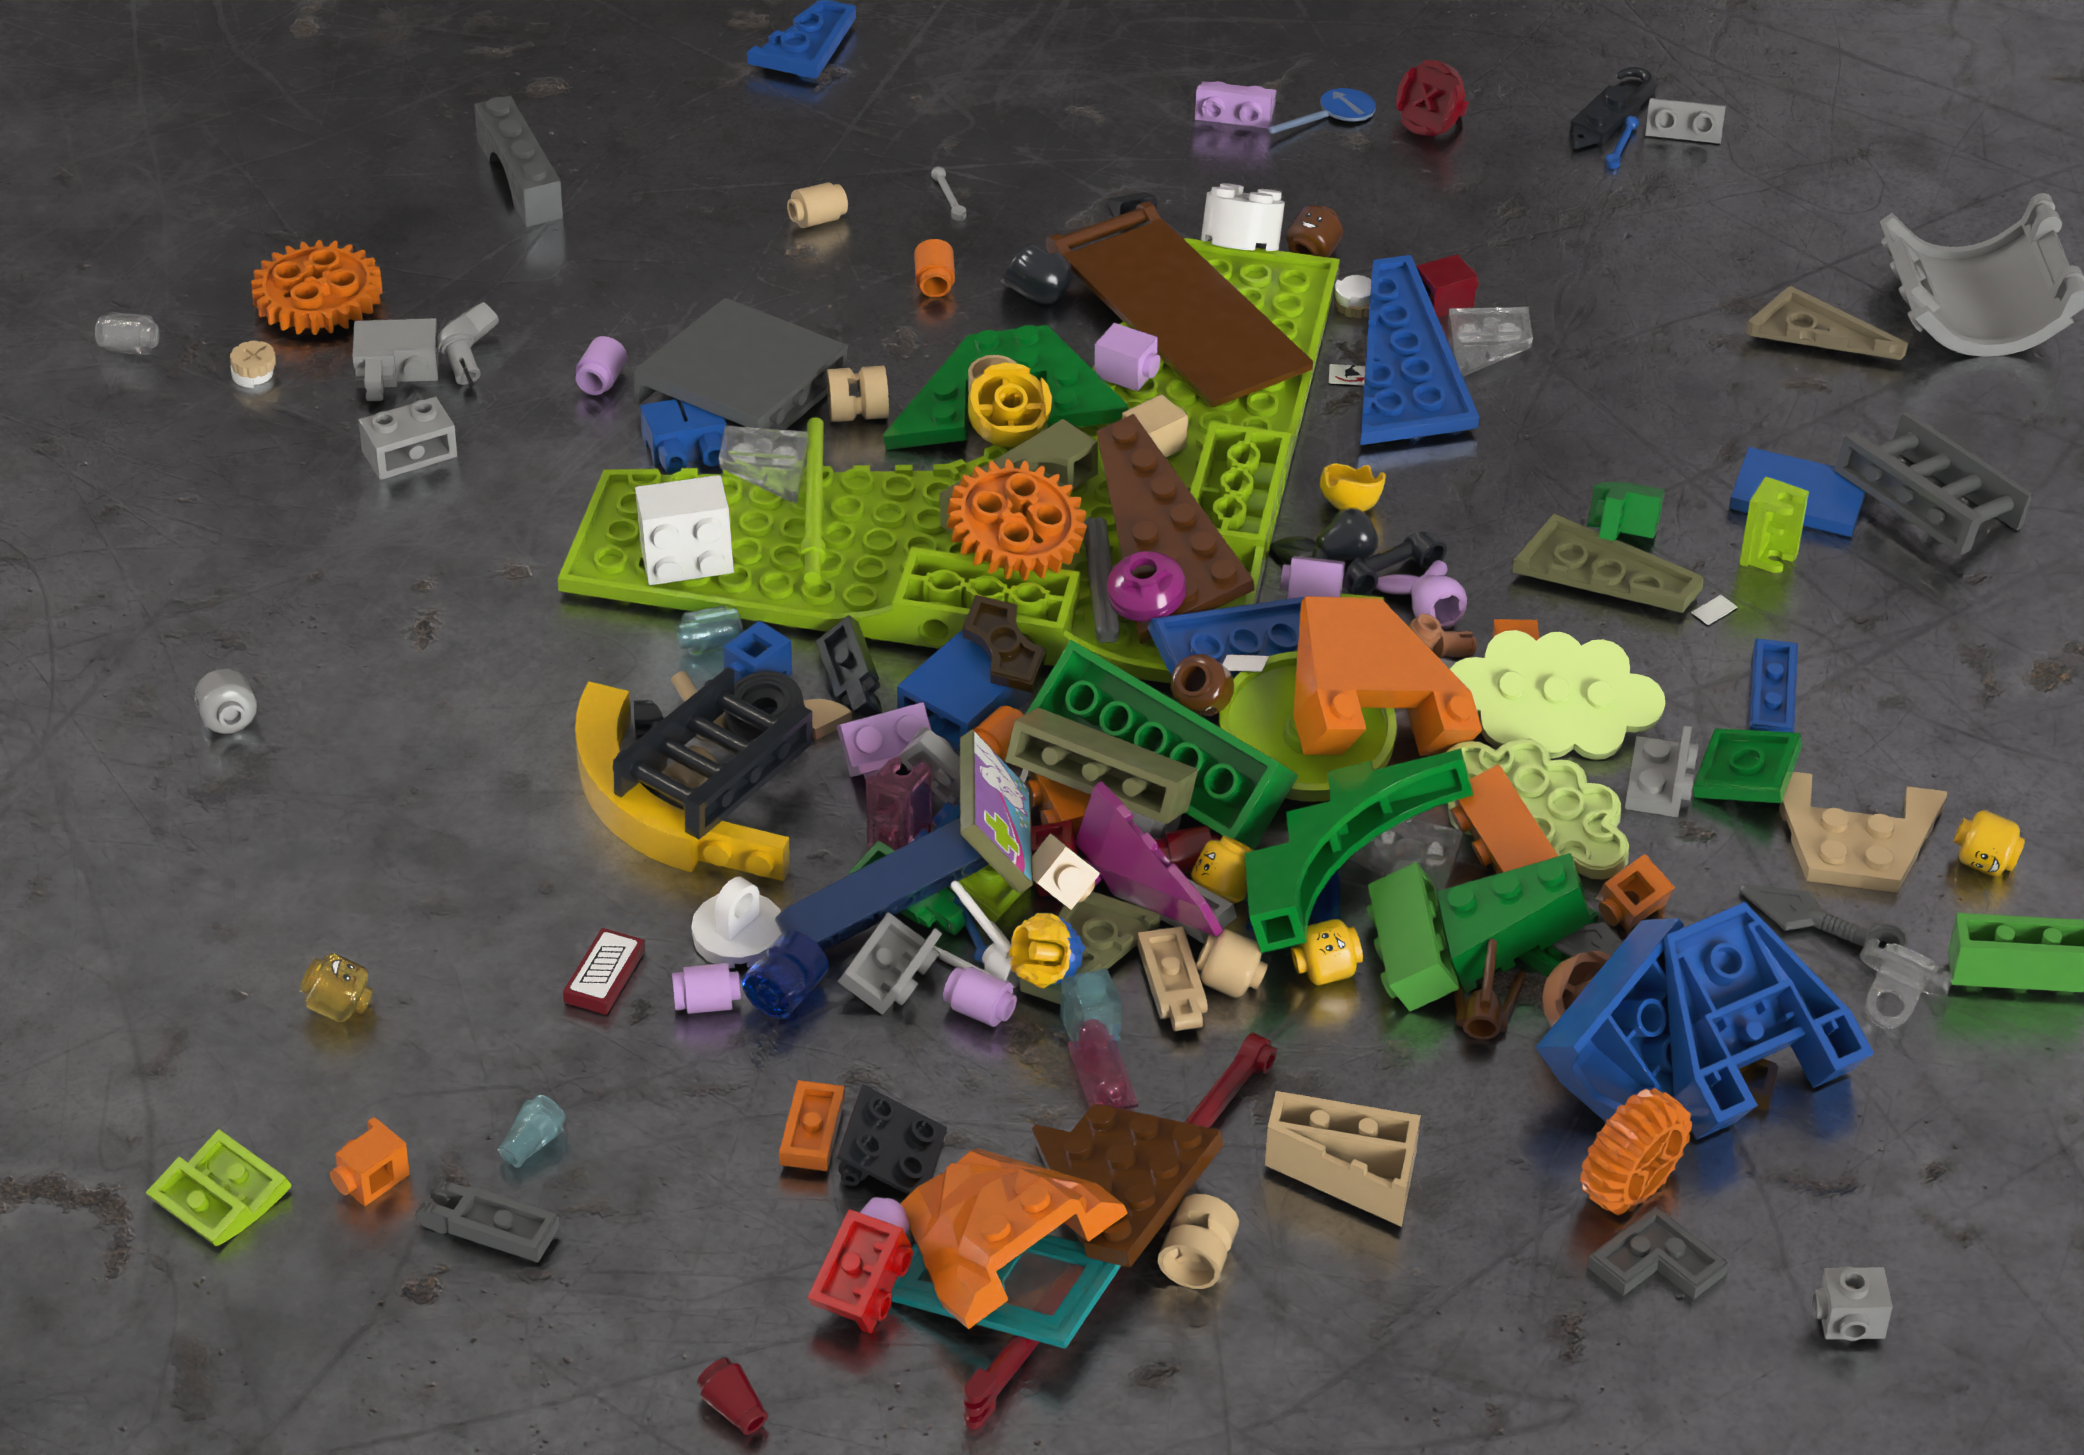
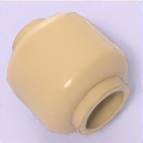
M1224 929L1217 937L1208 935L1197 959L1196 968L1201 971L1200 980L1205 986L1233 998H1238L1245 994L1248 987L1258 989L1268 964L1260 961L1262 953L1257 941Z

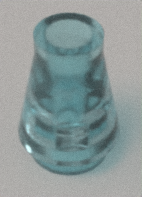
M536 1095L533 1100H526L505 1140L498 1147L500 1156L514 1167H521L529 1157L563 1132L562 1124L566 1121L564 1111L554 1101L544 1095Z

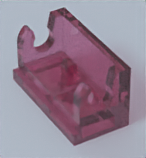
M895 757L889 760L875 776L870 775L867 778V845L873 847L877 841H881L896 851L910 844L923 828L929 833L932 831L931 766L920 762L911 769L908 775L900 776L895 772L901 767V758Z

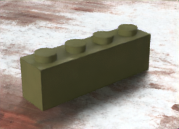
M1036 708L1015 720L1005 762L1090 795L1094 786L1102 781L1129 810L1164 824H1168L1188 811L1198 769L1041 708Z

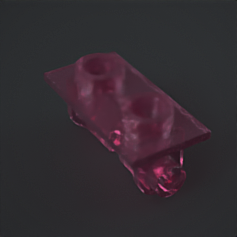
M1096 1019L1085 1021L1081 1027L1079 1041L1069 1042L1067 1047L1089 1108L1093 1103L1120 1109L1138 1107V1101L1113 1034L1108 1035L1106 1026L1099 1023Z

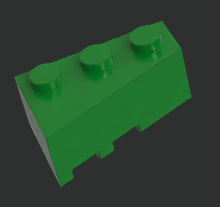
M1571 853L1437 891L1451 960L1465 994L1477 988L1476 981L1483 977L1487 946L1490 939L1497 941L1495 970L1500 968L1502 972H1505L1515 966L1514 959L1536 946L1542 951L1592 922L1584 889Z

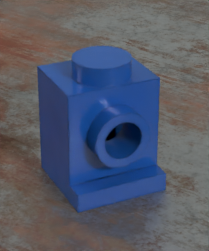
M760 620L723 646L724 669L729 667L734 670V683L747 675L757 672L772 671L787 676L792 673L791 640Z

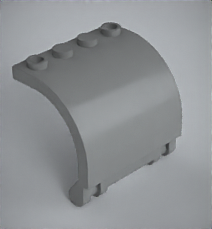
M2039 193L2031 198L2020 221L1999 235L1974 245L1946 247L1928 243L1914 235L1893 213L1879 221L1885 235L1881 242L1894 260L1890 263V267L1896 277L1902 282L1899 292L1911 307V311L1908 312L1910 321L1918 331L1926 330L1937 342L1953 351L1980 357L2003 356L2021 352L2043 343L2074 323L2072 316L2084 309V275L2078 266L2069 265L2057 232L2062 227V221L2059 214L2055 211L2052 197L2047 193Z

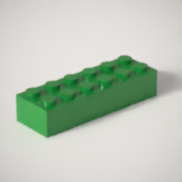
M1073 640L1069 641L1027 711L1029 713L1036 708H1041L1198 769L1190 805L1185 813L1221 835L1233 838L1253 850L1299 776L1281 763Z

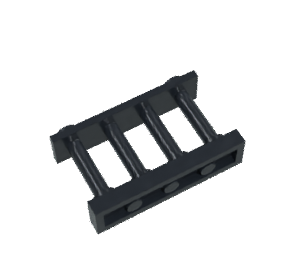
M727 667L716 677L706 681L700 690L630 747L618 753L613 760L612 767L614 772V794L622 797L639 782H642L684 805L685 832L700 840L812 745V710L797 704L784 716L776 718L734 696V670ZM726 711L764 732L756 739L747 741L713 723V721ZM696 735H699L736 756L728 763L720 765L684 745ZM670 758L706 777L707 780L699 787L691 789L656 770V768Z

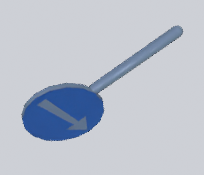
M1349 88L1332 89L1324 93L1320 99L1322 111L1271 126L1268 132L1274 134L1328 117L1329 115L1343 121L1366 120L1375 113L1376 104L1371 96L1362 91Z

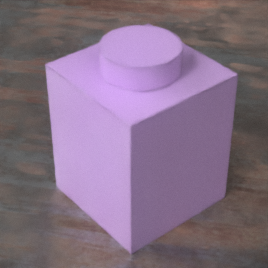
M1113 323L1095 344L1094 372L1102 380L1138 391L1149 378H1153L1158 372L1160 356L1157 355L1156 336Z
M1294 556L1291 565H1283L1280 590L1288 591L1287 599L1305 596L1341 597L1345 562Z

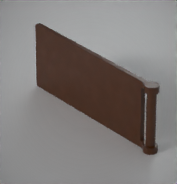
M1150 201L1138 204L1133 211L1063 236L1057 233L1046 238L1048 253L1058 252L1066 257L1071 263L1072 272L1122 321L1132 329L1157 337V355L1211 407L1220 406L1313 369V360L1159 216L1155 206ZM1140 224L1143 225V226H1141V227H1138V228L1132 229V230H1130V231H1127V232L1118 234V235H1116V236L1107 238V239H1105V240L1096 242V243H1094V244L1085 246V247H1083V248H1080V249L1071 251V249H1074V248H1077V247H1079V246L1088 244V243H1090V242L1099 240V239H1101V238L1110 236V235H1112V234L1121 232V231H1123V230H1126V229L1135 227V226L1140 225Z

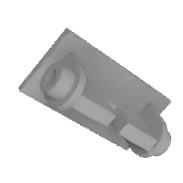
M1650 98L1645 136L1721 144L1726 106Z

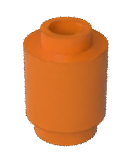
M929 239L921 242L914 251L916 284L926 296H944L950 291L955 282L953 249L949 243L940 239Z
M1000 706L973 730L1004 762L1014 722L1024 714L1018 709Z

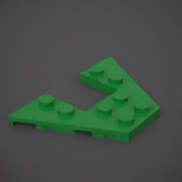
M1025 325L1018 329L1003 331L984 330L978 334H970L963 340L885 431L883 439L886 450L967 440L968 369L975 360L987 355L1008 357L1016 361L1017 364L1030 368L1029 374L1035 376L1039 381L1041 377L1045 380L1052 395L1051 411L1047 421L1048 428L1062 419L1075 427L1114 423L1121 420L1122 413L1129 410L1128 404L1048 325Z

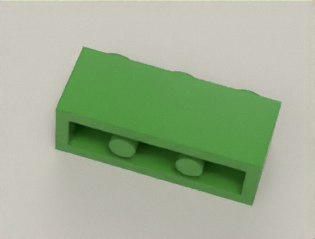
M1415 862L1368 884L1372 904L1367 905V911L1378 932V937L1374 939V945L1385 966V971L1381 973V980L1391 998L1398 997L1406 1008L1412 1011L1460 989L1456 970L1450 956L1437 896L1438 889L1420 865Z
M1956 913L1948 947L1952 985L2084 992V920Z

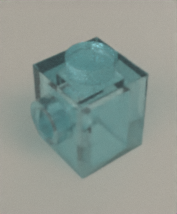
M1107 968L1079 973L1062 979L1060 1017L1075 1050L1120 1040L1122 1000Z

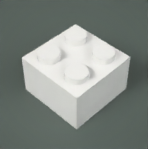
M721 475L635 487L641 552L649 585L734 573L729 508Z

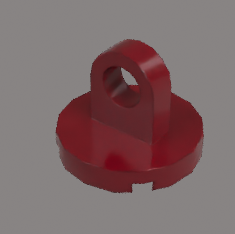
M1427 59L1420 62L1422 64H1419L1416 68L1411 67L1404 74L1398 86L1396 106L1397 110L1401 112L1403 119L1400 120L1404 127L1415 134L1434 137L1450 129L1456 123L1459 116H1465L1470 101L1465 100L1463 80L1455 68L1445 62Z

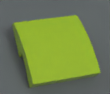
M218 1129L189 1162L179 1156L145 1193L149 1198L217 1247L242 1232L266 1213L292 1185L283 1174Z

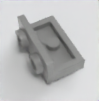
M888 912L837 982L883 1015L894 1001L902 1006L914 991L918 982L913 980L912 976L916 971L924 975L940 952L933 948V946L943 933L934 928L925 940Z

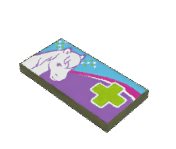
M972 729L960 738V834L1016 892L1021 894L1033 885L1030 789Z

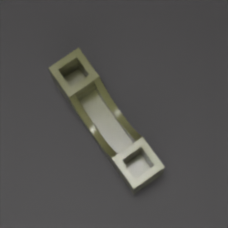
M1062 419L1011 449L993 462L1002 469L1005 466L1006 459H1010L1014 468L1020 469L1021 464L1024 461H1028L1029 471L1033 472L1040 466H1044L1045 472L1043 476L1050 478L1055 474H1059L1058 486L1071 484L1073 490L1098 474V441ZM989 464L981 467L986 473ZM961 480L940 492V523L943 528L952 534L953 529L947 528L949 518L947 509L954 486H960Z

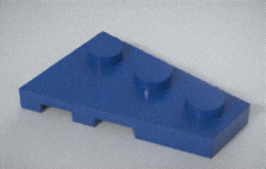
M831 0L817 1L793 18V25L784 32L775 31L769 35V42L761 48L755 45L748 50L747 64L797 74L800 77L817 79L855 21L856 6Z

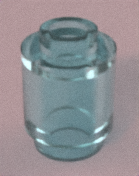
M724 605L684 613L682 615V623L676 624L679 645L681 649L688 648L691 656L723 650V646L743 633L737 609L735 607L726 609Z

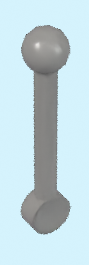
M936 166L931 171V177L939 182L952 208L951 218L955 221L966 219V208L960 206L945 179V169L941 166Z

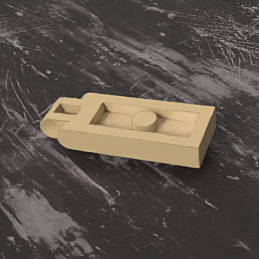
M1183 926L1138 932L1137 947L1160 1019L1170 1018L1174 1031L1203 1027L1202 1013L1208 1011L1207 999Z

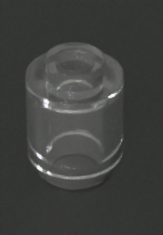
M110 312L108 315H101L96 323V343L99 347H105L108 352L148 355L159 342V327L154 323L150 315Z

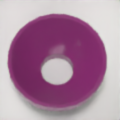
M1154 551L1137 552L1125 557L1113 567L1107 582L1108 598L1112 608L1119 615L1127 619L1141 622H1149L1152 618L1166 617L1173 613L1182 604L1187 590L1185 575L1180 565L1170 556ZM1142 565H1150L1156 569L1155 574L1147 579L1136 578L1132 575V572Z

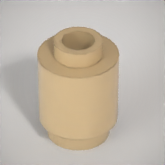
M827 182L794 190L791 194V199L787 202V210L793 222H796L801 228H807L838 220L840 215L847 213L848 201L846 193L840 184L833 185Z

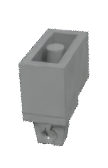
M436 318L355 321L352 356L356 388H365L367 390V401L383 400L384 387H397V382L438 381L439 352L436 343L438 336Z

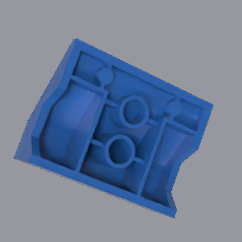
M1680 918L1641 920L1535 1047L1559 1082L1605 1122L1606 1119H1610L1616 1113L1619 1105H1625L1630 1096L1637 1095L1645 1088L1648 1090L1656 1088L1662 1093L1666 1092L1674 1097L1663 938L1684 927Z

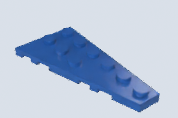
M1406 255L1373 260L1360 445L1478 429L1480 416L1412 256Z

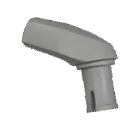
M485 302L479 303L451 320L437 336L438 352L448 356L455 380L461 385L469 384L464 372L466 368L473 382L481 376L480 369L477 367L471 351V346L499 323L498 316Z

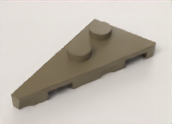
M1788 286L1748 320L1746 334L1754 337L1901 360L1906 356L1908 342L1792 286Z

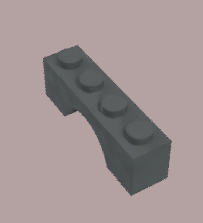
M511 95L494 97L488 101L474 104L477 141L489 162L501 161L511 189L514 207L525 226L529 227L562 219L560 179Z

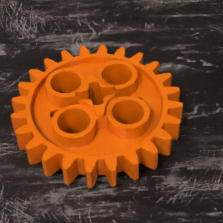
M317 240L314 247H309L305 242H301L300 249L298 250L285 246L286 254L271 253L272 261L262 260V269L254 270L255 279L251 280L254 308H258L259 316H267L268 324L270 325L280 322V327L283 331L291 326H295L296 334H300L305 328H311L312 334L316 335L319 328L324 327L329 333H333L334 325L338 324L348 329V320L363 321L362 313L372 314L373 305L380 304V294H383L380 267L375 266V259L373 257L366 258L365 250L353 253L352 244L340 249L338 248V241H333L329 247L323 246L321 240Z
M1006 459L1004 468L1000 469L993 461H990L987 473L976 466L974 467L972 477L964 474L960 486H954L947 509V514L949 515L947 528L953 529L952 542H963L960 551L962 555L975 553L973 565H979L984 561L990 563L988 573L990 574L994 573L998 567L1003 568L1006 579H1010L1013 571H1019L1022 579L1027 580L1029 572L1034 570L1042 579L1045 578L1047 567L1055 573H1059L1062 562L1070 565L1074 553H1079L1087 528V525L1084 524L1086 511L1079 509L1082 501L1081 497H1070L1073 488L1071 484L1058 486L1059 474H1055L1050 478L1043 476L1045 472L1044 466H1040L1033 472L1029 471L1028 461H1024L1020 469L1014 468L1010 459Z

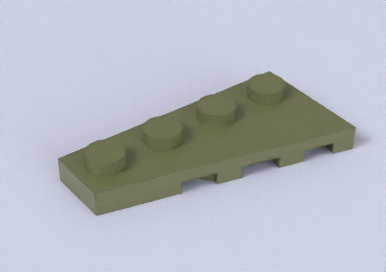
M1553 514L1515 557L1512 569L1514 573L1682 613L1700 593L1704 582V576L1619 540L1599 538V532L1557 514Z

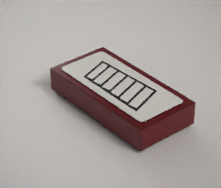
M601 928L563 990L564 1003L607 1015L644 954L645 940Z

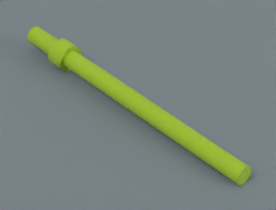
M816 417L809 419L807 422L805 539L800 544V560L804 564V581L810 585L820 582L821 564L826 558V544L822 540L824 423L820 418Z

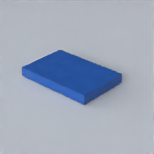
M1748 447L1730 497L1729 508L1748 513L1750 500L1766 476L1809 491L1803 526L1852 537L1866 492L1834 471L1835 466Z

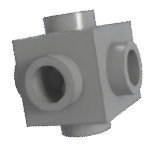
M1843 1266L1839 1268H1824L1820 1289H1813L1812 1313L1814 1319H1821L1825 1339H1846L1850 1341L1885 1339L1893 1306L1884 1267L1853 1268Z

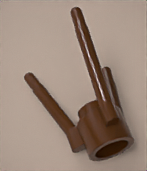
M1495 939L1488 941L1482 990L1473 992L1471 997L1465 1002L1463 988L1457 975L1460 989L1453 992L1457 1010L1455 1024L1463 1026L1464 1032L1469 1036L1481 1040L1494 1038L1499 1032L1507 1031L1509 1015L1526 978L1524 971L1517 973L1502 1005L1497 994L1492 992L1497 941Z

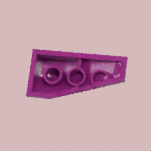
M1102 781L1095 785L1075 841L1084 860L1100 873L1095 879V885L1101 882L1116 897L1215 937L1221 934L1223 929L1207 901L1175 863L1170 864L1148 832L1143 834L1141 829L1132 820L1134 817L1124 803Z

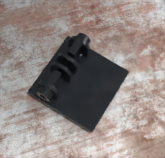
M863 1084L837 1159L841 1160L838 1171L842 1182L855 1186L870 1175L908 1195L911 1194L918 1186L932 1178L947 1127Z

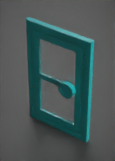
M1047 1234L996 1271L1009 1300L976 1323V1325L1066 1349L1121 1265L1089 1258L1086 1256L1080 1242ZM915 1243L912 1247L913 1256L908 1271L903 1277L898 1276L892 1288V1301L955 1318L942 1307L923 1262L920 1250Z

